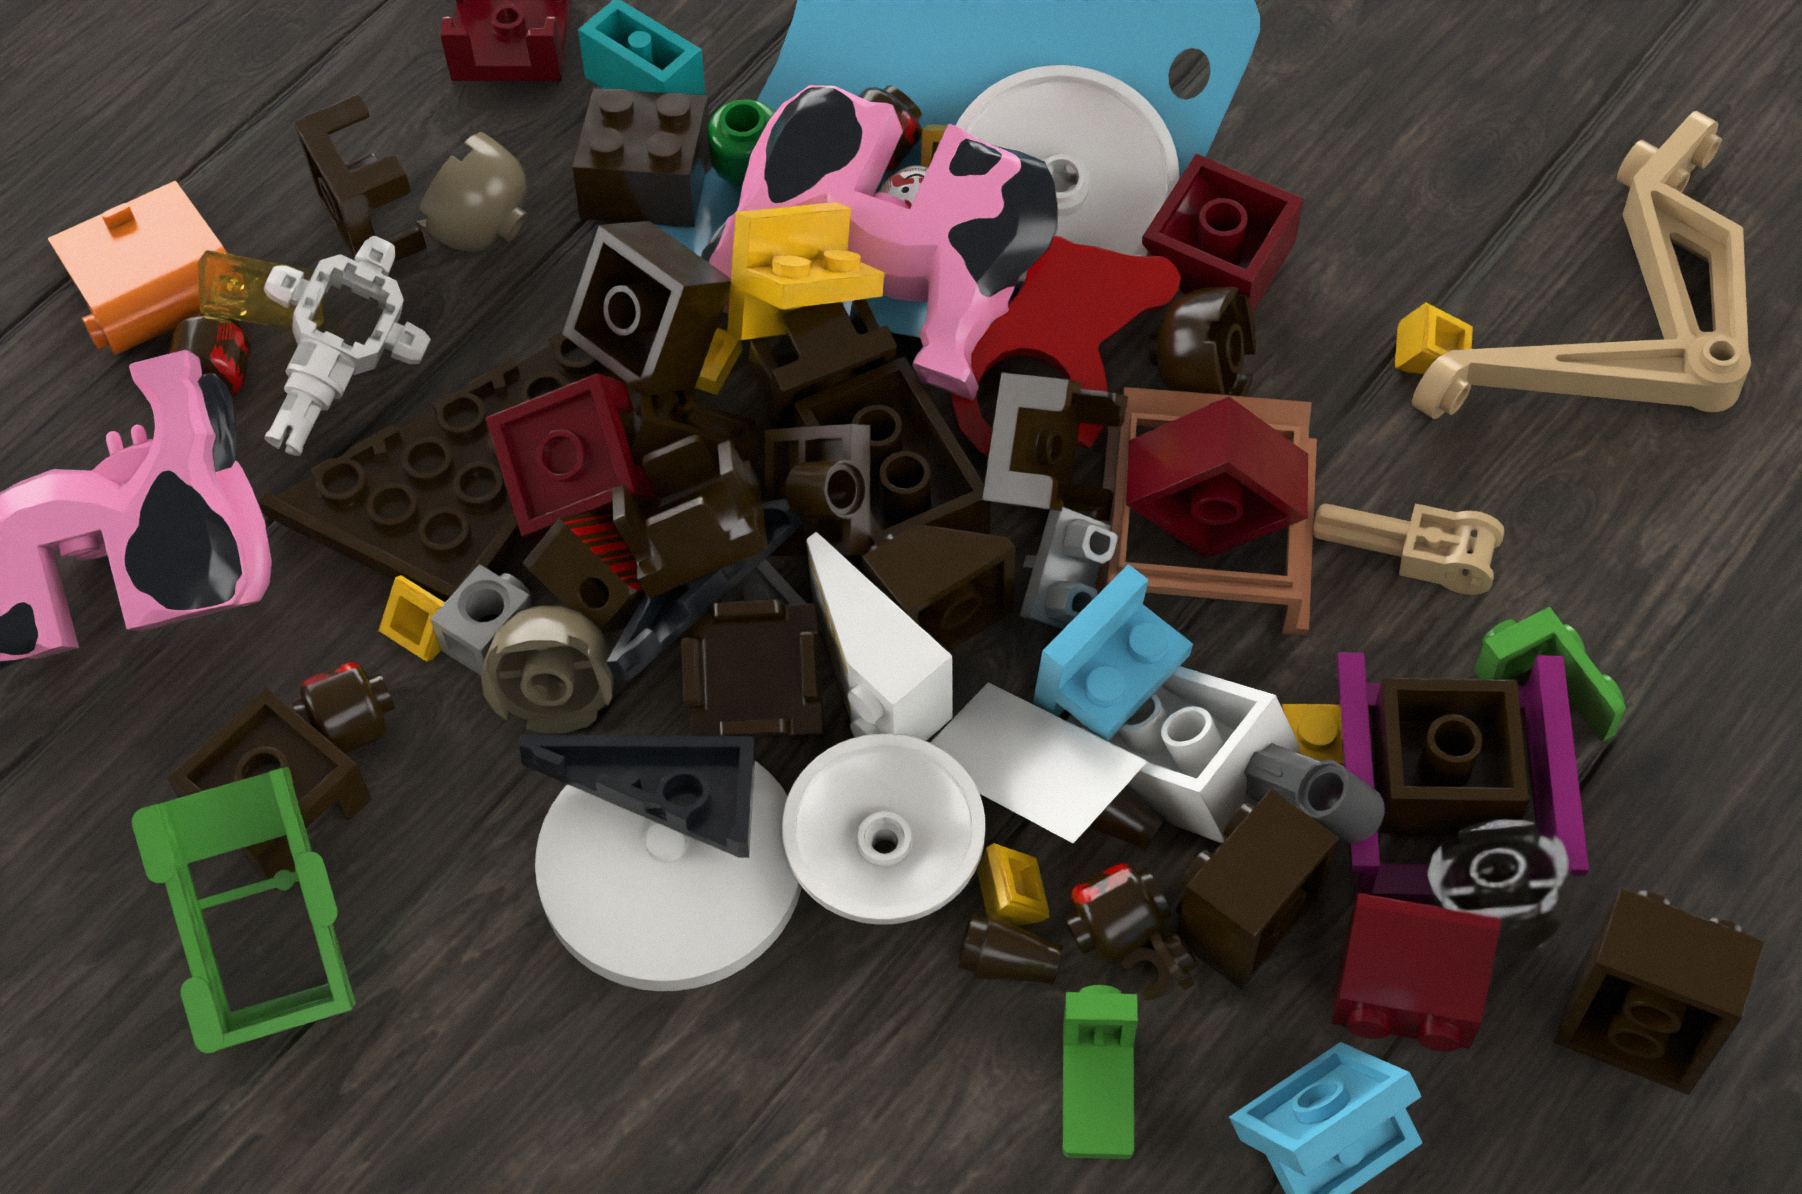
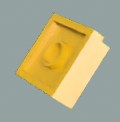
M838 202L736 212L727 334L740 340L785 335L786 332L783 328L782 320L784 314L805 306L836 302L843 303L844 301L883 296L885 272L860 262L861 256L859 254L848 251L850 207Z

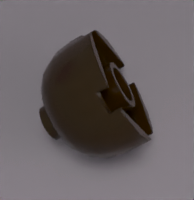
M1208 287L1192 290L1178 298L1165 312L1159 330H1154L1151 334L1149 355L1152 364L1158 366L1161 378L1170 391L1247 397L1252 384L1253 374L1241 376L1244 365V355L1256 354V335L1250 301L1246 294H1236L1239 288Z

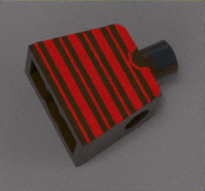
M613 508L558 518L523 561V564L565 606L588 617L599 627L602 634L625 629L645 595V591L637 580L636 560L614 524Z

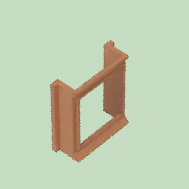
M1124 387L1123 395L1128 396L1124 424L1121 427L1108 426L1103 488L1110 489L1113 492L1110 521L1100 520L1112 526L1111 531L1116 533L1118 540L1112 559L1107 560L1100 566L1094 587L1097 590V594L1129 564L1149 580L1146 593L1282 604V634L1308 636L1317 439L1309 438L1312 402ZM1230 396L1284 437L1292 438L1291 442L1308 453V519L1287 527L1285 576L1125 562L1130 507L1126 505L1129 440L1136 437L1137 425L1159 427L1204 408L1210 403Z

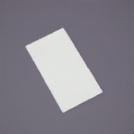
M989 682L930 742L960 763L975 783L979 794L1071 843H1074L1148 762Z

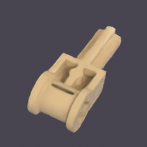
M1322 504L1316 512L1313 536L1325 541L1402 557L1399 571L1400 576L1441 584L1450 591L1460 594L1477 595L1489 591L1493 584L1494 573L1490 568L1494 549L1499 547L1503 541L1504 527L1499 520L1491 515L1478 511L1453 512L1415 504L1411 521L1336 505ZM1472 530L1477 531V537L1470 536ZM1463 569L1469 570L1467 576L1463 575Z

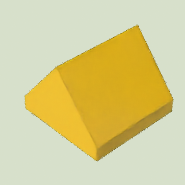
M402 575L395 577L378 631L426 662L431 661L441 649L430 619L445 602Z
M995 843L986 847L978 866L977 874L987 915L990 912L1017 926L1042 922L1050 918L1037 858Z

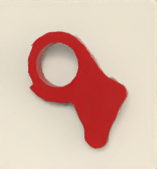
M1055 236L1050 249L1027 270L1024 284L1016 297L1008 305L1009 311L996 318L990 324L988 330L971 354V368L977 384L979 385L985 372L999 361L1015 356L1038 358L1048 363L1059 372L1063 379L1081 383V389L1107 392L1106 375L1098 350L1099 345L1120 331L1136 316L1144 312L1161 310L1166 307L1179 288L1181 276L1177 268L1169 259L1162 256L1126 255L1096 246L1073 243L1062 237ZM977 393L973 401L952 394V412L959 434L978 456L988 460L993 430L982 418L977 402ZM1080 423L1076 446L1090 449L1101 432L1103 425Z

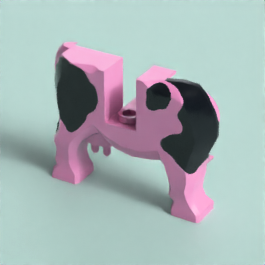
M809 85L790 100L784 102L769 119L751 153L742 185L739 207L736 212L838 202L850 207L848 251L859 254L861 256L860 262L885 272L883 296L902 301L928 303L926 321L919 333L923 347L917 353L912 364L919 380L922 383L973 401L979 386L971 368V354L978 341L988 330L991 322L1009 311L1008 302L1019 277L1050 249L1058 229V202L1055 182L1045 161L1021 151L989 145L973 137L960 127L948 123L909 209L905 202L895 196L883 192L875 194L903 132L893 105L869 102L836 86ZM736 212L716 231L701 253V258L730 278ZM730 293L723 310L726 313H729Z
M182 350L134 362L129 365L134 383L143 392L152 407L155 423L153 439L148 440L143 426L135 425L131 429L134 445L123 448L119 433L110 431L106 435L110 456L105 458L92 471L52 469L20 481L0 492V670L27 658L38 659L79 648L55 551H59L61 557L76 556L77 561H88L108 556L127 630L142 632L239 606L244 607L261 601L270 584L272 560L265 520L252 487L238 462L235 401L228 387L215 373L202 375L200 359L188 350Z

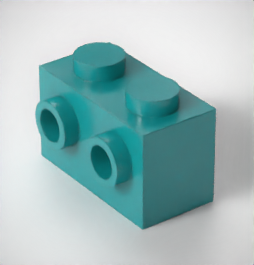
M612 0L578 29L585 78L603 89L706 96L702 49L622 0Z

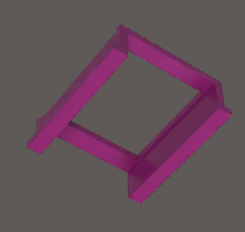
M1338 652L1336 664L1343 767L1374 789L1369 712H1373L1381 683H1366L1364 653ZM1536 656L1526 686L1518 685L1520 714H1523L1539 866L1380 863L1378 832L1376 830L1365 841L1355 844L1349 843L1350 872H1356V898L1358 893L1419 904L1559 907L1572 876H1587L1589 865L1563 656Z

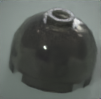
M1494 819L1469 825L1457 832L1459 843L1450 847L1444 855L1440 846L1432 855L1427 875L1436 907L1501 918L1500 934L1495 956H1513L1535 950L1553 938L1569 915L1573 897V877L1568 855L1560 839L1554 835V842H1552L1549 838L1539 835L1536 824L1525 820Z

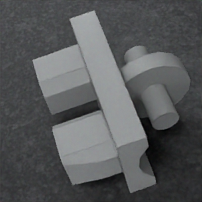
M1064 507L1062 512L1050 510L1037 556L1026 555L1022 569L1032 574L1020 616L1063 631L1098 595L1094 587L1100 566L1107 560L1112 559L1118 540L1116 533L1111 531L1112 526Z

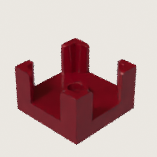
M456 0L454 22L450 16H443L440 37L451 81L562 82L571 0Z
M597 373L486 417L522 537L541 540L560 517L613 508L612 489L623 484L626 485L637 506L659 497L644 469L634 464L618 410L625 413L634 411L626 383Z

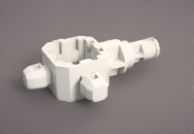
M372 236L363 243L355 256V261L341 254L320 260L310 281L303 279L304 272L288 266L273 267L265 283L264 292L271 300L287 309L291 304L296 306L293 314L292 332L298 345L285 370L289 377L284 386L287 396L270 430L264 436V439L275 448L280 449L285 436L288 434L290 436L286 441L287 447L285 452L300 456L320 411H327L333 399H340L352 375L375 369L384 349L392 351L391 358L408 364H420L431 339L425 331L408 321L405 326L397 323L401 315L404 299L397 281L388 277L395 259V246L390 242L377 236ZM344 284L352 288L351 292L368 300L370 297L378 300L377 307L382 309L383 312L365 345L355 341L352 347L344 343V339L327 331L322 333L316 330L317 323L311 320L324 294L328 293L331 285L341 289Z

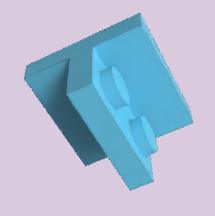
M1128 564L1042 651L1033 705L1057 717L1067 710L1097 736L1109 741L1190 656L1193 643L1143 605L1149 580Z
M1339 1042L1229 1116L1240 1141L1267 1156L1286 1194H1350L1423 1144L1406 1110L1407 1106L1422 1097L1410 1072L1342 1042Z

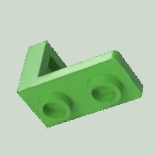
M1550 607L1518 623L1513 619L1506 620L1496 625L1484 636L1482 640L1483 646L1474 668V672L1479 679L1510 680L1532 669L1536 656H1563L1568 699L1600 741H1605L1615 735L1626 712L1624 699L1618 685L1610 676L1600 673L1586 655L1583 642L1578 633L1571 626L1563 625Z
M1093 985L1082 988L1079 992H1066L1063 1021L1062 1152L1068 1158L1130 1159L1134 1154V1041L1138 1022L1137 994H1121L1119 989L1106 985Z

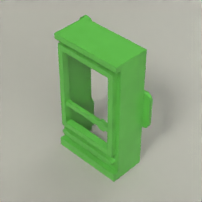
M289 767L137 810L132 817V827L146 875L152 882L165 883L192 976L182 984L180 990L181 998L195 1046L203 1053H213L237 1044L352 1010L356 1004L333 926V922L338 915L336 902L324 861L318 853L311 850ZM281 836H287L295 863V872L280 870L275 874L274 878L203 899L198 898L189 863ZM299 881L328 983L231 1012L202 910L274 888L285 891L290 889L295 882Z

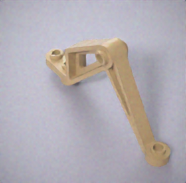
M1694 111L1659 149L1644 140H1639L1625 157L1617 174V181L1630 188L1622 215L1664 340L1449 350L1447 354L1438 357L1423 375L1414 392L1412 406L1433 419L1439 418L1444 412L1452 415L1467 398L1471 385L1692 406L1705 412H1720L1733 406L1738 400L1751 365L1748 347L1743 227L1682 194L1690 179V172L1696 166L1704 169L1717 153L1722 138L1716 135L1718 122L1698 111ZM1672 243L1709 263L1713 332H1702L1699 329Z

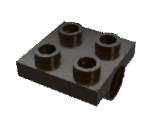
M843 424L765 430V501L786 499L791 511L797 517L806 519L804 524L769 556H808L806 539L815 532L823 537L841 555H865L870 549L871 525L870 425Z

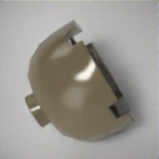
M483 132L472 135L464 142L473 150L462 161L451 155L443 164L428 187L418 209L419 212L428 218L416 221L417 227L433 239L455 250L467 252L485 250L493 246L501 238L510 242L521 231L528 218V213L522 209L527 198V180L519 160L504 146Z
M536 606L520 611L496 631L484 659L481 675L483 695L495 713L507 720L508 711L516 717L526 719L527 730L538 733H568L588 727L597 720L598 710L605 706V704L608 707L612 698L614 674L606 663L612 648L599 627L581 612L562 606Z

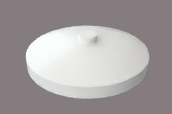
M1050 65L1027 69L1008 76L990 86L968 106L959 118L956 126L989 145L1021 151L1045 161L1055 182L1058 202V229L1055 236L1062 237L1073 243L1096 246L1126 255L1152 256L1142 245V236L1180 179L1179 162L1171 134L1164 121L1153 106L1136 90L1121 80L1094 69L1069 65ZM1027 271L1019 277L1015 288L1021 289L1025 282Z
M755 761L749 858H738L567 784L551 805L544 819L538 838L535 858L536 883L539 896L553 931L565 948L590 970L608 980L637 989L652 991L693 989L715 983L742 970L760 957L782 933L794 912L802 886L791 871L783 844L782 818L788 797L777 780Z

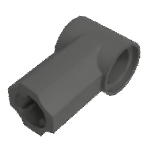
M1271 743L1267 749L1261 752H1254L1244 771L1248 785L1246 794L1251 799L1259 802L1272 788L1339 836V839L1345 843L1355 844L1365 841L1376 832L1382 823L1385 812L1384 801L1380 793L1336 761L1325 760L1320 762Z

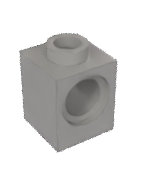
M479 564L430 619L441 651L481 676L484 659L496 631L520 611L533 607L531 602L532 595L529 589L514 576L507 573L498 576ZM488 615H500L489 622H478Z

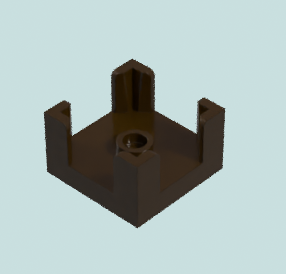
M359 94L293 121L317 196L354 261L363 243L370 237L375 236L368 211L401 198L411 191L407 174L396 156L390 155L379 160L375 153H370L345 164L330 139L329 134L370 117L369 111ZM416 226L408 227L383 238V240L395 246L394 262L427 248L423 232Z
M1001 373L982 500L1049 513L1050 510L1062 512L1064 507L1093 519L1110 521L1113 492L1105 488L1071 484L1079 424L1121 427L1125 421L1128 396L1112 392L1081 389V383L1068 379Z
M265 688L167 777L177 797L181 798L273 770L289 767L305 829L335 801H337L343 816L350 820L372 800L358 765L268 688ZM286 835L240 848L251 869L263 881L274 878L275 874L280 870L296 871Z

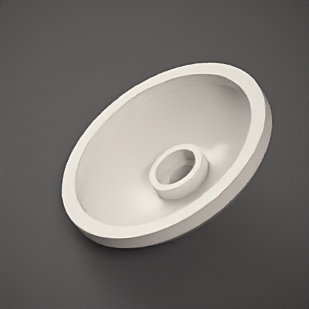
M891 733L863 735L843 741L827 749L808 764L799 775L789 792L782 818L784 850L791 871L798 883L816 902L839 916L862 923H904L922 918L942 908L953 900L968 884L977 869L984 849V807L977 787L967 771L951 755L939 747L921 739L900 734L895 736ZM882 840L891 841L897 846L895 850L886 854L879 853L873 848L876 843Z

